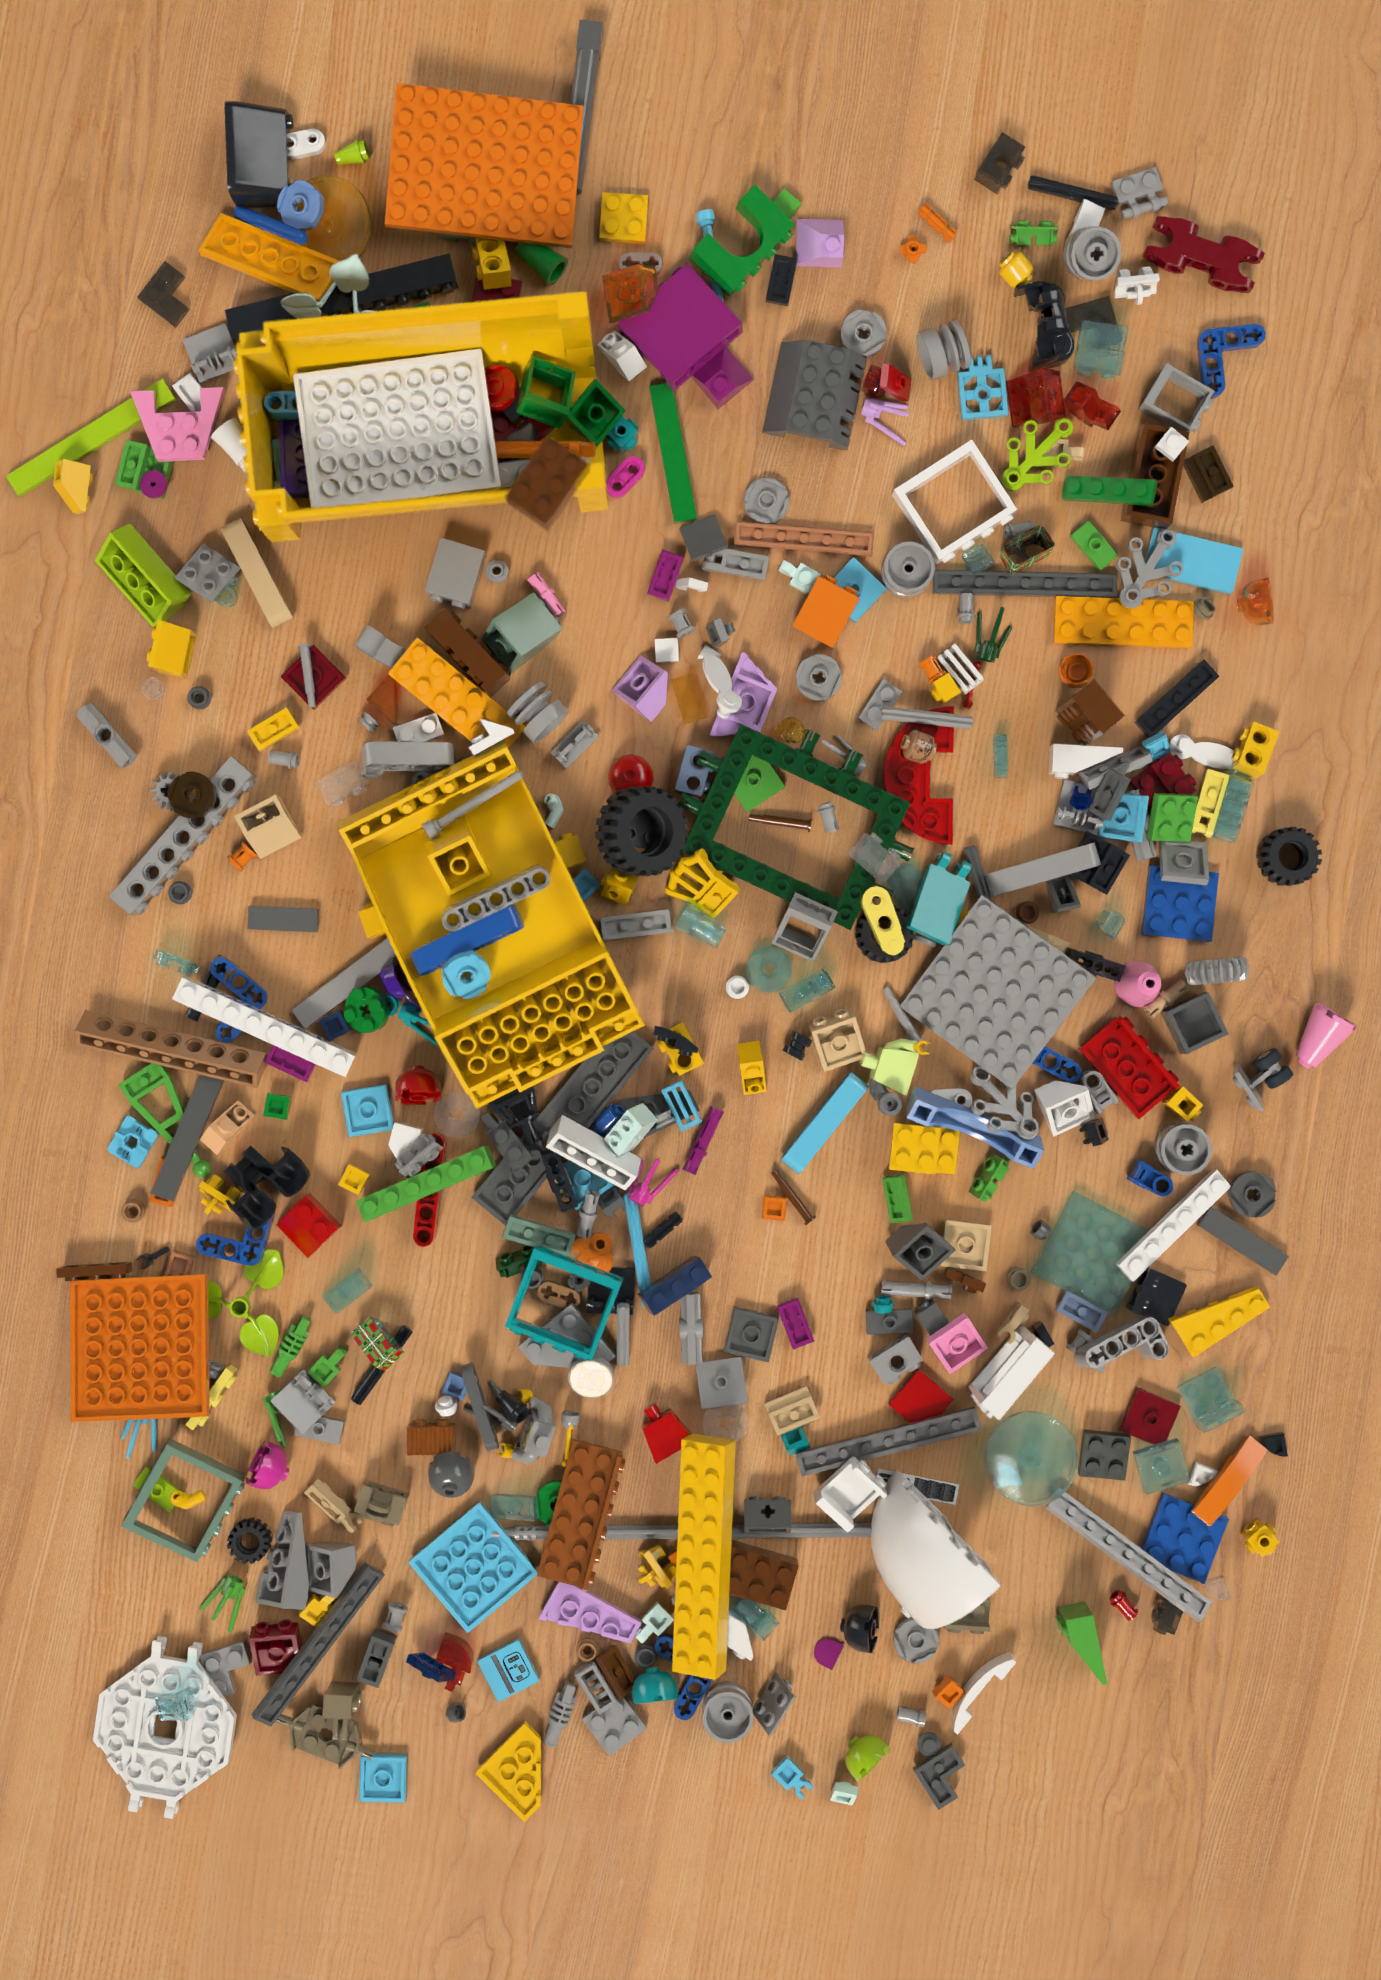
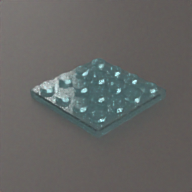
M1073 1191L1031 1273L1065 1291H1070L1114 1316L1132 1283L1116 1263L1149 1230Z

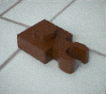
M947 1267L944 1274L947 1278L963 1284L964 1290L974 1294L976 1291L983 1293L986 1287L984 1281L950 1267Z

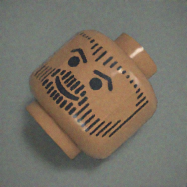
M914 730L909 735L903 737L900 747L903 749V756L906 759L923 764L933 759L937 744L931 735Z

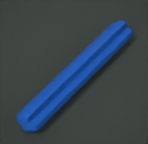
M236 206L234 208L235 212L233 215L238 220L296 244L305 245L307 243L308 234L305 231L243 206Z

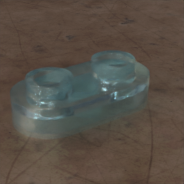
M156 949L153 958L157 959L156 964L166 968H170V965L179 968V973L191 977L192 973L197 974L200 967L197 963L160 949Z

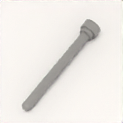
M521 771L512 773L437 821L429 819L422 824L430 839L433 840L439 836L443 827L521 780L523 773Z

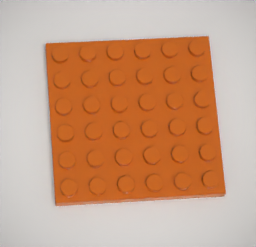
M208 1274L70 1281L71 1422L210 1416Z

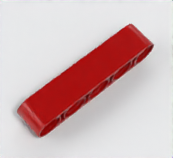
M433 1132L431 1134L437 1137L441 1142V1146H443L439 1155L433 1159L439 1166L445 1163L447 1142L442 1133ZM427 1163L421 1167L420 1173L428 1170ZM441 1190L435 1192L434 1195H428L417 1200L413 1240L418 1246L426 1247L436 1238ZM424 1206L432 1209L433 1216L431 1218H426L422 1215V1208ZM425 1229L429 1231L430 1240L423 1241L420 1239V1230Z

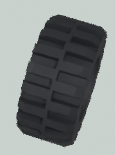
M630 786L627 789L622 788L616 791V795H611L606 800L608 804L602 805L599 811L602 814L601 818H597L596 825H599V828L595 835L596 839L600 841V844L597 846L600 852L605 853L603 855L604 860L607 863H612V868L629 875L656 876L662 874L663 870L668 871L673 867L672 862H678L681 855L679 853L681 850L684 851L686 846L684 839L688 837V830H685V824H688L687 818L682 816L684 810L681 804H675L677 799L661 788ZM644 809L652 819L654 833L649 846L639 853L631 842L630 826L635 815Z

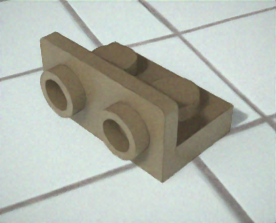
M989 1597L971 1612L943 1626V1628L952 1633H960L961 1630H969L973 1634H984V1631L990 1632Z

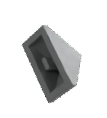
M1069 875L1046 881L1052 913L1081 907Z

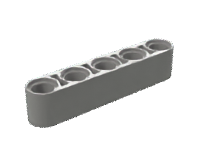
M1091 843L985 874L984 876L990 897L1096 867L1101 865L1095 843Z
M542 865L533 866L447 907L442 915L444 927L449 931L459 930L545 889L550 883L548 870ZM537 872H542L546 877L543 882L536 883L532 879L533 875ZM516 882L522 883L524 885L523 891L520 893L513 892L511 890L512 884ZM500 893L503 898L499 903H493L489 900L490 895ZM471 903H478L481 906V910L478 913H471L468 910V906ZM451 913H455L460 919L457 923L453 924L449 923L446 917Z

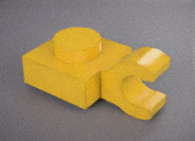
M313 1594L306 1602L305 1610H299V1616L317 1627L332 1606L329 1604L335 1598L322 1594L318 1597Z

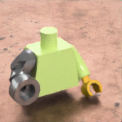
M898 1039L886 1043L884 1048L878 1047L876 1055L863 1054L860 1065L871 1069L869 1091L875 1101L878 1100V1108L883 1114L893 1116L901 1110V1098L895 1093L888 1092L886 1087L907 1096L919 1054H930V1052H924L922 1049L924 1044L931 1045L929 1041H920L918 1043L915 1040Z

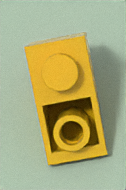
M62 459L55 464L53 486L72 513L80 514L86 512L90 503V497L87 495L88 487L91 485L93 478L92 473H90L91 465Z
M753 1041L736 1044L744 1095L767 1092L760 1042Z

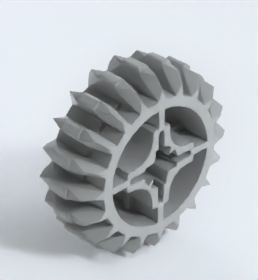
M1244 957L1188 962L1185 965V978H1187V983L1190 985L1242 981L1249 978V964Z

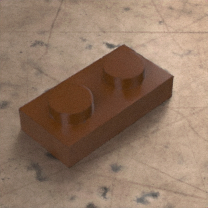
M611 1645L595 1659L616 1698L623 1699L632 1691L635 1678L617 1645Z

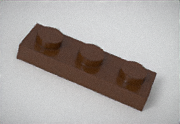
M132 1262L67 1265L56 1269L57 1278L65 1277V1281H77L81 1276H88V1280L102 1279V1275H111L112 1279L124 1278L125 1274L133 1271Z

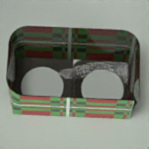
M1035 526L1005 542L1000 559L1010 574L1014 575L1048 557L1056 544L1043 526ZM1031 544H1036L1041 547L1042 552L1032 558L1028 557L1026 548ZM1016 554L1022 558L1023 562L1016 564L1009 556Z

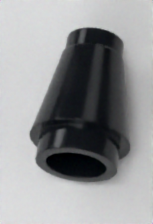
M506 1390L501 1391L497 1395L496 1401L511 1422L518 1424L526 1419L529 1414L526 1403Z

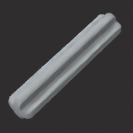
M618 1303L617 1364L619 1366L629 1365L630 1305L628 1303Z

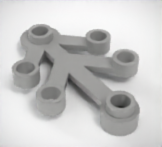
M1163 529L1156 537L1157 546L1146 564L1141 551L1143 541L1138 537L1130 540L1128 550L1132 552L1138 575L1134 584L1129 572L1132 565L1131 560L1128 557H1122L1116 563V568L1120 572L1124 586L1120 593V601L1126 608L1133 609L1138 607L1145 598L1158 595L1166 596L1172 589L1168 581H1161L1156 587L1142 589L1146 581L1167 576L1177 577L1182 573L1183 565L1179 561H1174L1167 567L1153 570L1165 549L1171 548L1176 542V534L1171 529ZM1168 534L1171 540L1166 541L1163 536ZM1132 542H1137L1139 544V548H1133ZM1120 562H1126L1127 568H1122ZM1172 566H1177L1179 572H1174ZM1165 585L1167 592L1161 591L1160 586ZM1129 593H1134L1135 596H1136V599H1134V600L1130 599V598L1128 597V594H1129Z
M981 1066L975 1067L970 1075L972 1083L976 1086H982L998 1104L987 1103L978 1099L971 1106L972 1112L975 1115H982L984 1112L1008 1115L1012 1118L1013 1121H1005L996 1116L992 1117L987 1123V1128L991 1132L996 1133L1002 1129L1015 1131L1023 1139L1031 1140L1035 1138L1039 1132V1124L1032 1118L1033 1095L1029 1092H1023L1018 1098V1103L1022 1106L1021 1115L1016 1109V1086L1018 1082L1013 1089L1002 1082L1004 1089H1006L1005 1098L990 1082L991 1073ZM1023 1097L1027 1098L1029 1102H1025ZM976 1105H980L982 1110L978 1109ZM992 1122L997 1123L998 1127L993 1126Z

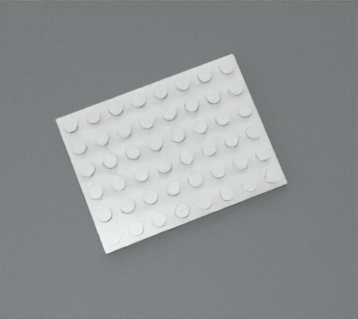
M481 349L293 374L311 508L501 489Z

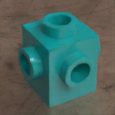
M622 416L606 435L605 441L614 451L617 449L621 454H624L627 450L633 449L638 443V426L630 418L626 420ZM622 429L625 431L623 435L618 434Z

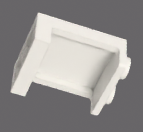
M854 1456L813 1492L815 1503L847 1532L855 1527L853 1519L879 1495L883 1498L888 1496L885 1487L887 1484L884 1479L879 1475L875 1476L871 1473L870 1467L863 1460L859 1462Z

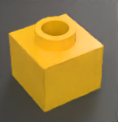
M949 673L930 685L932 688L930 690L931 695L936 702L940 701L942 705L961 693Z

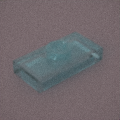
M495 1493L491 1495L492 1517L494 1519L536 1521L537 1496Z

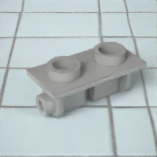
M582 720L550 753L567 769L599 736L590 725Z
M431 1133L424 1135L413 1145L417 1152L414 1154L411 1149H408L397 1158L395 1166L399 1169L398 1172L405 1177L414 1176L420 1172L424 1164L432 1161L439 1155L443 1146L435 1142L436 1139Z

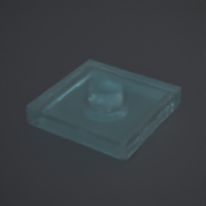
M1178 1438L1133 1451L1145 1495L1190 1482Z

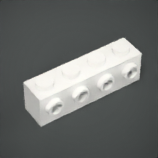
M561 1115L551 1127L546 1144L548 1149L624 1190L638 1176L641 1158L633 1153L627 1152L618 1157L603 1140L604 1137L564 1115Z

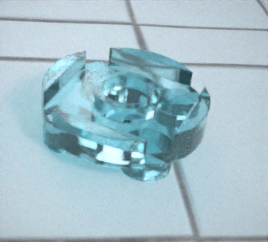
M770 946L756 950L749 957L746 965V976L750 984L757 990L766 993L781 990L789 982L792 974V965L789 957L781 949ZM766 963H770V966H775L776 970L772 972V976L762 972V969L766 967Z

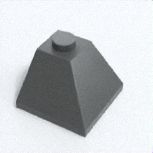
M926 1223L901 1226L885 1241L892 1256L922 1281L956 1251L949 1242Z

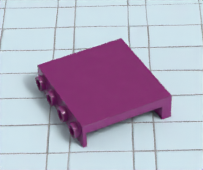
M688 263L684 267L677 268L669 280L665 283H660L648 298L644 297L641 299L636 308L630 313H625L620 318L619 323H617L620 334L627 336L666 379L667 386L673 392L743 333L742 322Z

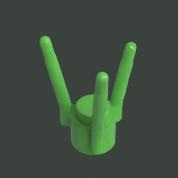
M278 1390L262 1400L268 1410L277 1440L281 1441L282 1447L285 1448L287 1444L276 1415L280 1411L270 1402L279 1393Z
M231 1574L227 1578L223 1577L221 1583L204 1601L199 1610L203 1611L222 1590L221 1594L223 1597L211 1617L214 1621L227 1599H234L237 1596L228 1632L231 1633L235 1625L242 1596L246 1590L243 1587L245 1582Z

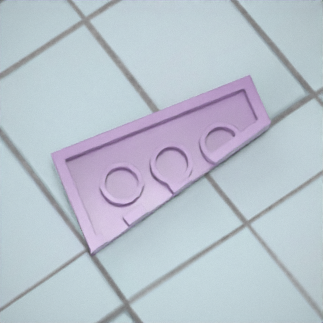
M562 1582L556 1584L538 1618L544 1621L557 1622L559 1625L566 1627L568 1625L579 1628L585 1632L591 1631L604 1637L627 1643L632 1642L642 1624V1620L588 1590L584 1592L581 1587Z

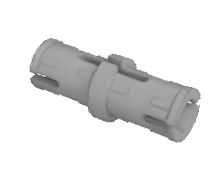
M590 1190L585 1191L583 1207L579 1211L580 1222L576 1234L582 1238H586V1234L587 1238L591 1237L593 1223L597 1219L598 1213L596 1209L600 1193L595 1190H591V1193Z

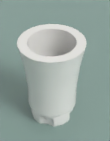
M232 418L218 427L212 434L211 439L232 458L237 466H240L244 472H248L245 471L243 465V456H247L246 446L243 447L241 442V432L243 429L237 418Z

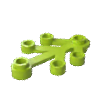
M1059 419L1055 423L1054 431L1036 450L1035 434L1037 433L1038 426L1035 421H1027L1024 424L1026 460L1019 467L1018 451L1021 448V442L1018 438H1010L1008 440L1009 468L1002 475V483L1006 489L1016 491L1024 483L1049 485L1053 482L1054 475L1050 470H1044L1040 474H1026L1031 467L1059 466L1060 468H1066L1069 466L1071 459L1067 453H1060L1058 456L1043 455L1060 438H1067L1072 434L1073 423L1070 419ZM1062 423H1066L1068 425V429L1066 431L1060 430L1059 426ZM1032 424L1035 426V430L1028 432L1026 427ZM1011 442H1017L1018 447L1016 449L1009 447ZM1064 456L1067 457L1068 462L1061 464L1059 459ZM1014 474L1018 476V480L1010 482L1009 477ZM1044 474H1050L1051 479L1049 481H1044L1042 479V476Z

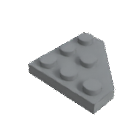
M572 1302L541 1326L588 1346L591 1345L596 1332L594 1327ZM530 1336L518 1345V1348L533 1365L570 1368L572 1363L578 1359L574 1356V1353L569 1351L559 1352L552 1348L553 1345L546 1342L544 1344L536 1343L531 1340ZM601 1337L593 1358L600 1357L610 1362L616 1357V1353Z

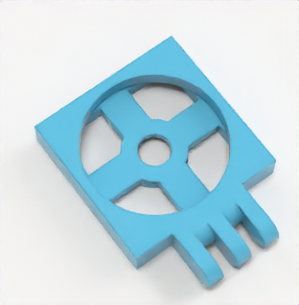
M991 354L985 356L986 364L982 362V355L976 356L977 365H973V357L971 356V365L968 368V372H958L957 374L961 421L1008 416L1004 368L992 369ZM986 376L995 380L1000 387L990 388L987 385ZM976 377L977 387L975 390L964 391L965 384L970 379ZM980 390L987 392L986 398L979 397L978 393ZM1001 397L1002 400L999 407L995 411H989L988 401L991 398ZM976 400L979 403L980 412L974 413L966 407V401Z

